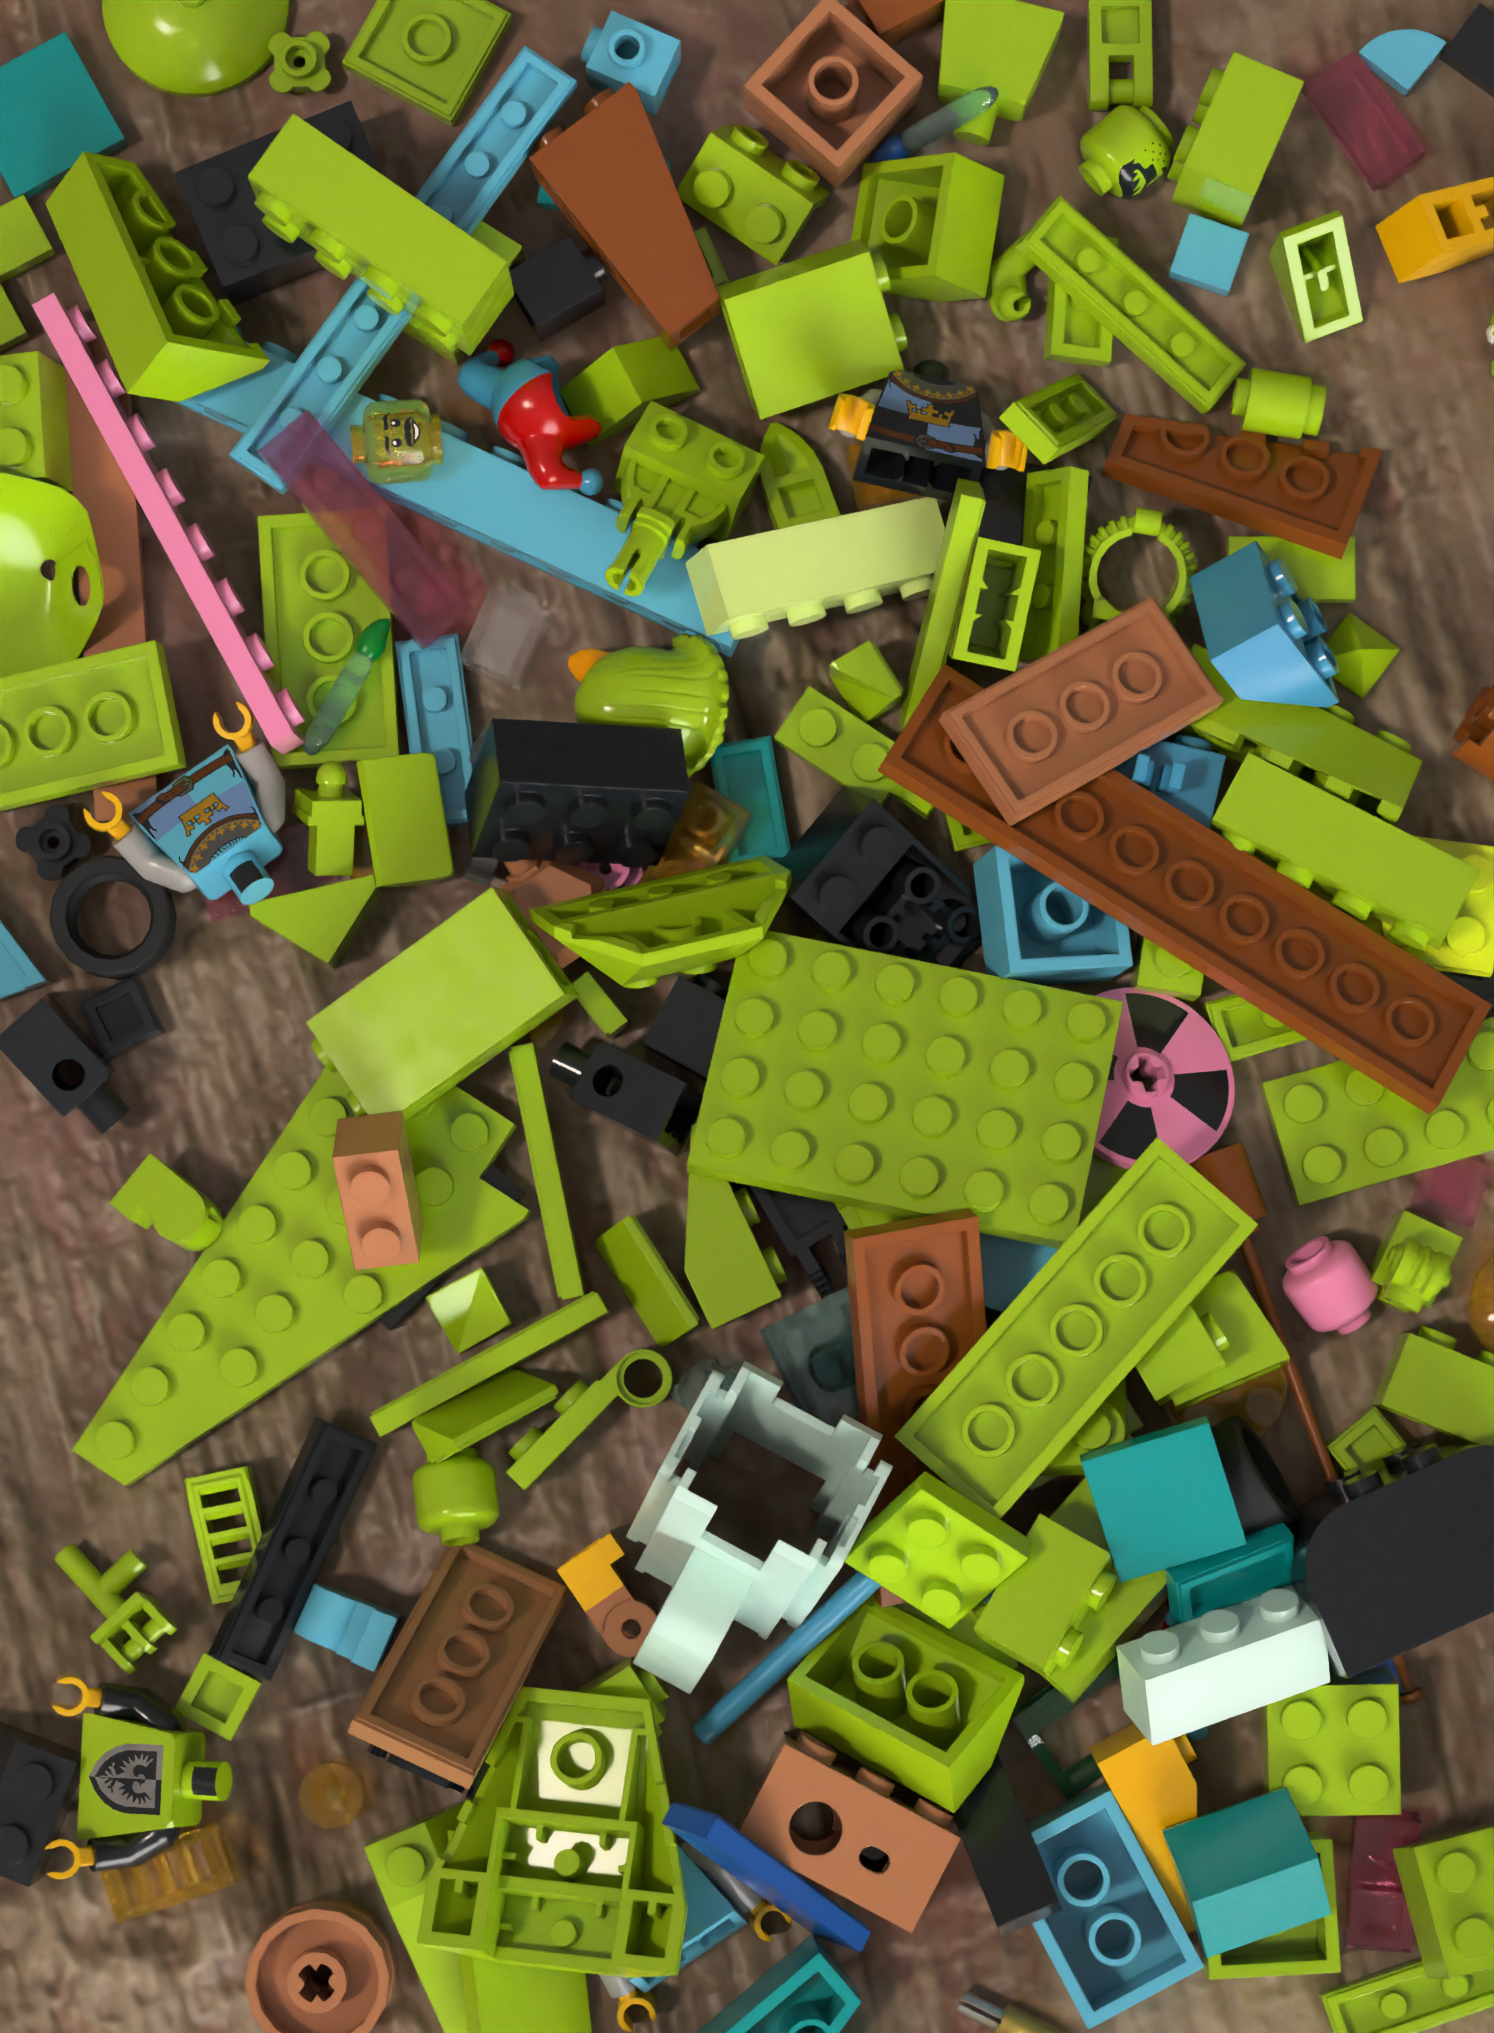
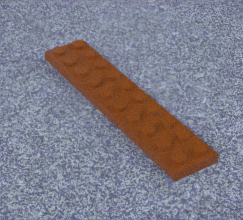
M943 664L877 771L1427 1114H1430L1439 1106L1492 1006L1490 1003L1248 852L1236 849L1232 842L1113 768L1009 827L939 722L944 711L985 688L948 665Z

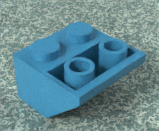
M1254 541L1189 577L1209 660L1240 699L1325 708L1339 702L1332 678L1333 675L1339 672V667L1332 651L1320 635L1328 630L1326 621L1311 597L1302 601L1297 595L1296 582L1281 558L1271 561L1257 541Z

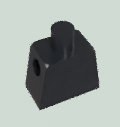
M49 993L0 1034V1050L63 1117L77 1107L102 1135L130 1110L106 1082L116 1069L105 1059L100 1050ZM65 1059H73L84 1071L83 1081L74 1085L68 1084L58 1073L59 1062Z
M567 1041L564 1042L557 1051L549 1070L550 1076L574 1087L570 1099L578 1105L677 1157L691 1131V1125L696 1122L703 1097L687 1083L601 1041L597 1043L592 1053ZM623 1079L620 1090L610 1096L613 1085Z

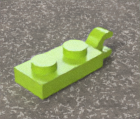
M808 686L774 736L775 743L842 787L845 785L875 799L881 806L891 796L925 820L928 819L935 806L877 771L895 743L894 741L810 686Z

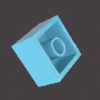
M994 846L973 863L986 974L998 976L1001 979L1008 978L1038 985L1106 982L1133 966L1129 928L999 846Z

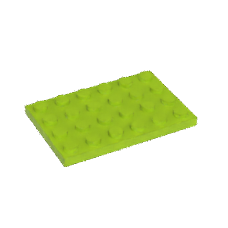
M767 930L761 941L745 954L735 959L687 1161V1173L910 1219L970 1208L978 1215L979 1233L1059 1249L1078 1228L1123 1001L1008 978L1001 979L998 976Z

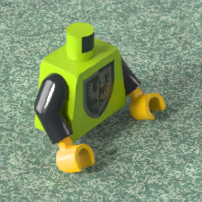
M64 1673L56 1679L57 1683L77 1685L82 1691L80 1699L75 1704L65 1705L60 1702H51L53 1709L57 1713L64 1716H74L81 1713L86 1706L94 1707L95 1713H83L77 1839L89 1840L87 1846L77 1847L73 1842L65 1839H58L49 1843L44 1850L54 1849L58 1846L68 1848L73 1855V1864L70 1869L63 1873H46L48 1876L54 1879H65L76 1873L79 1867L89 1866L92 1872L141 1866L176 1844L181 1827L199 1825L202 1818V1800L225 1801L228 1798L233 1782L232 1769L229 1763L225 1761L204 1760L205 1737L203 1732L186 1728L182 1713L153 1690L100 1682L97 1688L88 1687L85 1680L80 1675L74 1673Z

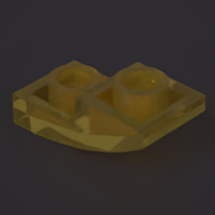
M698 781L688 796L658 866H649L637 884L729 863L752 818L751 812Z

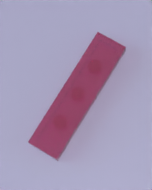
M309 410L303 411L256 451L421 649L428 647L472 609V606Z

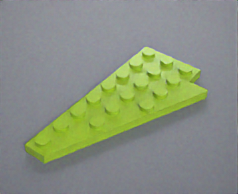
M325 1067L224 1219L222 1231L217 1241L203 1251L72 1451L124 1486L132 1485L377 1321L378 1318L525 1222L532 1213L530 1210L482 1180L517 1126L456 1085L404 1122L423 1218L420 1262L355 1270L332 1155L337 1119L357 1117L346 1098V1094L351 1089L338 1070L332 1073Z

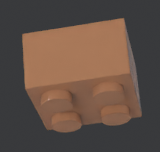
M821 0L744 84V109L834 188L838 189L920 99L923 75L837 0Z

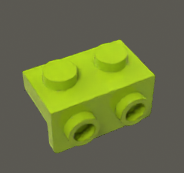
M728 123L709 134L679 185L677 192L680 199L777 266L784 262L814 210L826 202L830 192L818 184L820 177L810 167L794 159L785 161L767 148L768 140L761 133L745 124L738 123L735 126Z

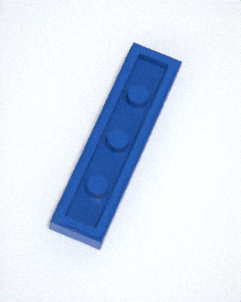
M672 1802L662 1821L663 1825L816 1937L862 1952L871 1934L867 1925L719 1815L681 1802L677 1804Z

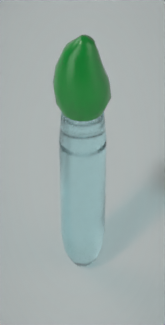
M389 619L375 620L359 635L355 647L356 652L353 653L346 663L345 669H342L306 732L304 751L307 755L313 756L319 753L329 743L363 686L364 680L367 679L373 662L381 658L386 647L391 625Z

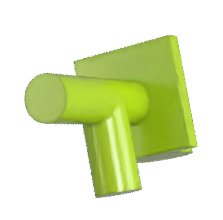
M74 1543L67 1545L55 1557V1562L107 1619L90 1638L95 1644L101 1645L111 1658L128 1674L131 1675L138 1668L135 1661L144 1652L152 1655L158 1649L155 1642L165 1632L172 1635L178 1629L174 1621L160 1607L161 1603L155 1597L136 1591L125 1601L120 1595L148 1567L147 1563L133 1549L130 1548L103 1575ZM150 1616L151 1619L141 1627L140 1624ZM130 1636L131 1639L121 1647L120 1644Z

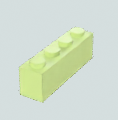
M924 497L708 544L691 557L685 565L707 636L730 631L732 639L737 640L768 630V622L787 618L789 625L794 627L825 617V609L844 605L846 613L852 614L882 604V596L900 592L903 601L928 596L945 526L937 500L931 497Z

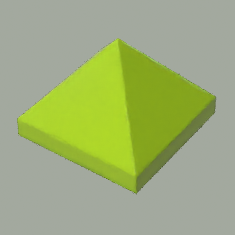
M1351 612L1347 614L1326 642L1339 667V672L1332 676L1333 680L1360 700L1364 699L1400 650V648Z

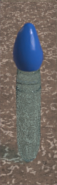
M985 86L972 90L914 123L902 133L889 136L872 154L869 162L908 158L911 152L927 146L988 110L997 100L999 95L998 89L992 86Z

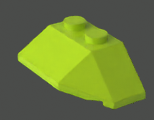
M762 855L529 908L530 921L623 987L645 988L658 983L660 976L677 972L693 975L708 973L717 968V963L736 959V957L745 954L764 938L790 888L792 875L790 870Z

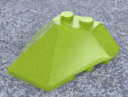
M522 1686L485 1760V1763L490 1765L473 1800H465L456 1818L459 1823L442 1857L436 1858L428 1874L417 1944L513 1965L624 1978L677 1976L679 1974L688 1905L676 1836L673 1831L662 1824L670 1808L652 1702L650 1699Z

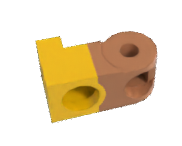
M610 1530L559 1565L557 1572L607 1645L619 1655L636 1657L658 1614L648 1601L635 1597L614 1566L613 1562L625 1555L626 1550L613 1531Z

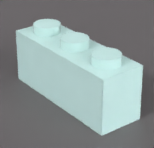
M1292 1585L1282 1589L1269 1590L1259 1597L1225 1609L1209 1611L1202 1617L1164 1630L1149 1632L1142 1638L1116 1646L1124 1711L1152 1746L1330 1682L1328 1649L1320 1619Z

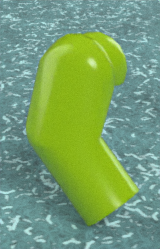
M1029 230L991 263L987 286L988 305L992 313L999 320L1005 322L1020 321L1027 316L1031 309V298H1027L1026 274L1035 264L1015 247Z

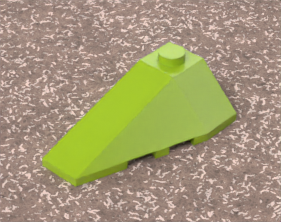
M470 1798L375 1836L364 1846L388 1910L444 2033H468L460 1954L417 1944L428 1874L436 1858L442 1857L448 1845L447 1830L456 1829L459 1823L456 1818L465 1800L470 1801Z

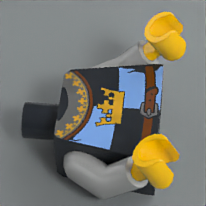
M936 360L921 361L916 364L913 373L898 369L889 373L883 389H870L861 397L839 394L828 425V429L834 431L838 429L841 434L849 438L863 441L853 473V481L952 502L958 478L978 482L983 467L995 470H1005L1011 467L1022 472L1025 469L1028 448L1011 430H997L989 415L980 410L979 392L973 386L950 381L948 367Z

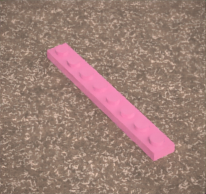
M55 293L32 304L270 745L284 755L304 744L305 741L297 728V725L305 721L302 711L288 688L286 687L278 692L269 677L267 670L275 666L270 652L257 632L247 636L237 618L238 614L245 611L244 605L228 578L225 577L217 581L207 563V560L215 556V552L199 524L195 522L187 526L177 506L186 501L185 497L167 467L159 472L157 471L147 452L156 447V444L138 413L128 417L118 397L126 393V389L115 368L108 359L99 363L88 343L96 339L97 336L85 313L78 304L69 309Z

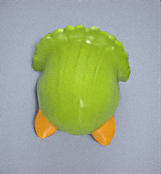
M677 634L672 638L673 648L671 650L649 646H634L614 652H606L591 648L580 650L569 656L568 667L573 676L581 683L576 691L574 700V714L577 723L681 729L688 779L695 771L705 767L707 761L714 755L717 746L723 742V733L726 727L724 721L729 712L727 700L729 699L727 671L724 670L722 657L717 654L718 650L703 635Z

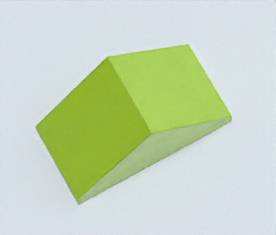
M1336 210L1279 232L1268 258L1304 343L1362 322L1363 317L1342 214Z
M658 336L612 347L561 388L560 392L571 416L588 414L594 417L601 425L602 429L598 437L586 442L589 448L637 424L650 401L668 408L700 392V388L678 346L670 351Z
M372 874L261 900L258 903L249 905L251 916L258 923L335 969L382 895L380 887H376L375 876Z

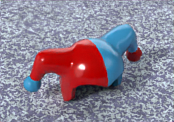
M496 339L490 344L486 352L467 360L456 377L462 391L472 400L492 412V417L499 433L512 447L521 452L530 477L540 489H579L587 496L596 495L601 491L604 480L602 474L597 469L592 468L579 472L567 467L562 460L565 450L597 438L602 427L594 417L588 414L569 415L560 392L558 380L559 363L553 356L545 355L536 358L520 359L505 369L499 366H506L512 361L515 355L514 347L508 340Z

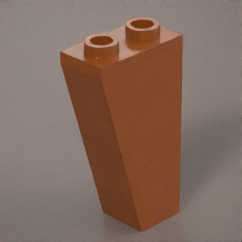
M629 81L616 92L613 88H607L593 97L583 109L585 116L565 130L563 126H557L547 132L535 144L533 148L535 154L529 158L534 179L587 246L593 250L598 260L670 351H672L720 314V296L639 94Z

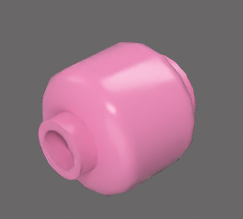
M1321 1236L1306 1242L1288 1257L1285 1263L1288 1270L1282 1280V1287L1285 1295L1308 1328L1322 1333L1337 1330L1339 1334L1344 1335L1357 1330L1370 1319L1372 1312L1369 1307L1376 1299L1379 1286L1371 1281V1271L1350 1242L1343 1240L1330 1241L1328 1237Z

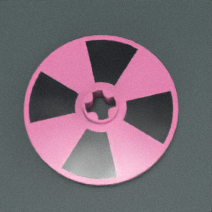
M1133 987L1112 989L1095 995L1123 1001V1007L1093 1153L1115 1166L1129 1169L1158 1137L1188 1164L1194 1162L1218 1141L1226 1129L1232 1114L1235 1082L1230 1059L1224 1045L1202 1016L1172 996L1136 990ZM1137 1068H1139L1142 1077L1152 1078L1154 1082L1147 1091H1145L1142 1082L1131 1080L1130 1075Z

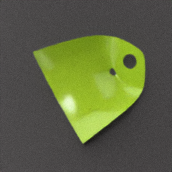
M0 472L1 678L78 659L92 634L104 603L102 571L88 511L75 496L60 487L40 480ZM49 559L54 560L56 563L54 565L55 578L53 581L46 579L40 570L41 564ZM80 565L85 568L90 580V597L85 606L79 605L76 601L72 587L74 571Z

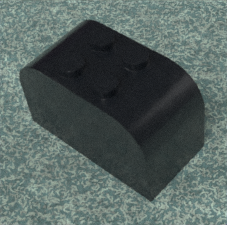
M1418 1442L1410 1443L1382 1456L1385 1464L1384 1467L1363 1474L1360 1468H1356L1328 1479L1324 1482L1327 1489L1326 1493L1310 1499L1297 1507L1298 1520L1287 1527L1294 1535L1295 1545L1291 1566V1584L1320 1619L1328 1649L1330 1674L1344 1678L1353 1677L1494 1612V1446L1433 1443L1419 1447Z

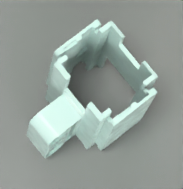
M746 1361L743 1363L728 1392L719 1388L725 1375L713 1369L626 1535V1538L636 1543L640 1541L647 1545L635 1570L641 1573L645 1571L672 1586L667 1599L632 1663L688 1694L692 1692L707 1669L733 1620L757 1632V1636L764 1640L768 1638L781 1618L787 1621V1625L795 1629L803 1623L841 1569L893 1468L891 1464L880 1460L874 1471L867 1467L881 1441L882 1434L845 1414L836 1428L776 1397L783 1381ZM733 1432L746 1437L825 1480L809 1507L811 1510L819 1513L820 1516L809 1535L817 1541L808 1555L779 1539L765 1562L705 1530L718 1506L689 1491L688 1488L707 1453L719 1459ZM684 1458L691 1462L681 1478L674 1473ZM821 1534L830 1537L828 1541L829 1545L824 1555L822 1553L827 1545V1542L819 1538Z

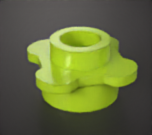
M312 31L304 37H290L285 32H279L271 37L268 49L274 56V71L269 76V82L274 91L279 94H288L290 91L299 94L309 92L321 93L330 86L331 75L327 70L325 55L330 50V42L324 33ZM299 57L306 60L305 65L301 68L294 65L295 59Z

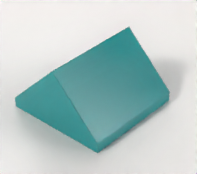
M1287 1787L1278 1788L1161 1830L1206 1958L1331 1914L1318 1856Z

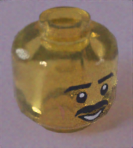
M411 399L369 403L363 411V425H350L353 464L366 463L367 475L375 484L427 481L433 473L434 465H443L440 414H430L428 406L422 400Z

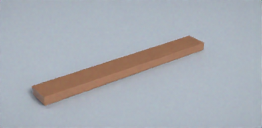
M89 321L97 336L96 339L88 343L99 363L108 359L118 373L97 322ZM65 367L73 482L72 495L88 511L104 586L102 610L92 634L83 649V655L87 657L149 641L139 502ZM126 391L118 399L126 414L130 417L132 416L131 394H127ZM80 565L77 566L80 605L85 606L90 597V580L85 568ZM159 774L93 789L95 821L108 823L115 816L114 806L100 794V792L105 791L115 795L121 802V818L125 822H132L133 820L128 813L160 791Z

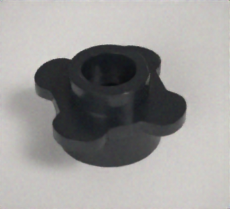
M61 805L49 806L45 810L43 819L32 827L25 826L19 829L15 839L17 848L22 852L29 853L38 864V875L48 881L60 879L65 869L73 866L78 859L87 858L92 851L91 838L87 834L79 833L70 822V811ZM52 837H57L60 841L59 846L55 849L50 848L48 845V841Z

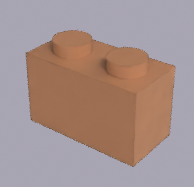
M402 1111L337 1119L332 1159L355 1270L419 1263L423 1218Z

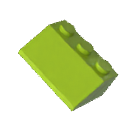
M871 1595L809 1652L788 1677L787 1683L794 1726L955 1813L993 1764L1024 1685V1674L894 1606L881 1607L873 1598V1595Z

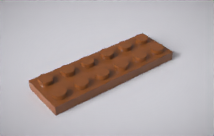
M970 1208L844 1231L859 1422L883 1435L867 1467L874 1471L880 1460L893 1466L867 1517V1524L924 1471L949 1486L894 1436L986 1332L978 1215ZM883 1586L873 1593V1598L881 1607L906 1603V1601Z

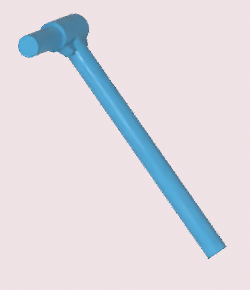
M858 1571L693 1724V1730L697 1737L708 1745L715 1741L880 1588L881 1585ZM996 1588L982 1600L986 1605Z

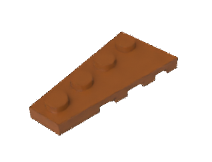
M1125 414L1105 461L1102 476L1342 560L1383 450L1361 447L1359 454L1329 450L1330 442L1303 439L1302 445L1296 446L1266 441V434L1241 430L1240 435L1225 436L1209 433L1207 425Z

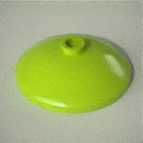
M102 0L104 25L115 52L134 75L149 86L176 96L199 98L232 91L243 86L263 71L274 57L268 49L269 40L276 33H286L290 0Z

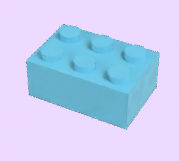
M1104 1782L1027 1823L1063 1908L1062 1911L1032 1924L1088 2030L1204 1968L1117 1801Z

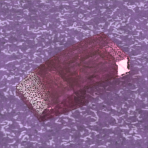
M1401 1810V1815H1353L1346 1896V1948L1411 1953L1414 1929L1392 1848L1420 1841L1422 1821L1419 1811Z

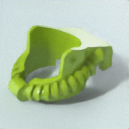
M1136 507L1135 514L1132 517L1126 518V515L1120 516V520L1114 522V519L1108 521V526H1100L1097 529L1099 532L1096 535L1091 534L1088 538L1090 540L1088 545L1084 544L1081 598H1084L1085 602L1080 609L1079 620L1087 626V632L1125 611L1115 607L1101 594L1097 585V570L1100 560L1107 549L1118 540L1132 536V533L1156 536L1161 543L1169 548L1176 562L1174 582L1170 592L1159 603V606L1176 629L1175 616L1178 613L1181 615L1185 611L1183 609L1185 604L1189 605L1192 600L1189 598L1191 593L1193 594L1189 577L1195 574V570L1198 569V563H1194L1195 552L1190 551L1191 543L1189 540L1185 541L1182 538L1184 534L1180 530L1178 532L1175 531L1173 524L1169 523L1167 525L1162 521L1163 511Z

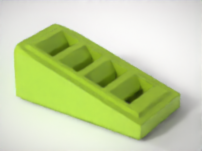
M252 1465L184 1479L212 1605L233 1600L241 1580L223 1583L221 1571L249 1565L265 1529ZM238 1488L241 1501L213 1507L208 1506L207 1494ZM244 1513L247 1526L213 1532L211 1520ZM250 1538L252 1551L221 1558L218 1557L216 1545Z

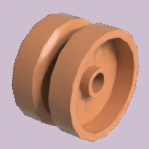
M320 1897L295 1904L274 1920L269 1928L265 1930L248 1958L245 1990L252 2016L265 2033H369L394 1992L397 1960L391 1937L374 1914L350 1900ZM320 1964L329 1967L333 1974L329 1978L328 1983L318 1982L313 1976L312 1968L316 1971Z

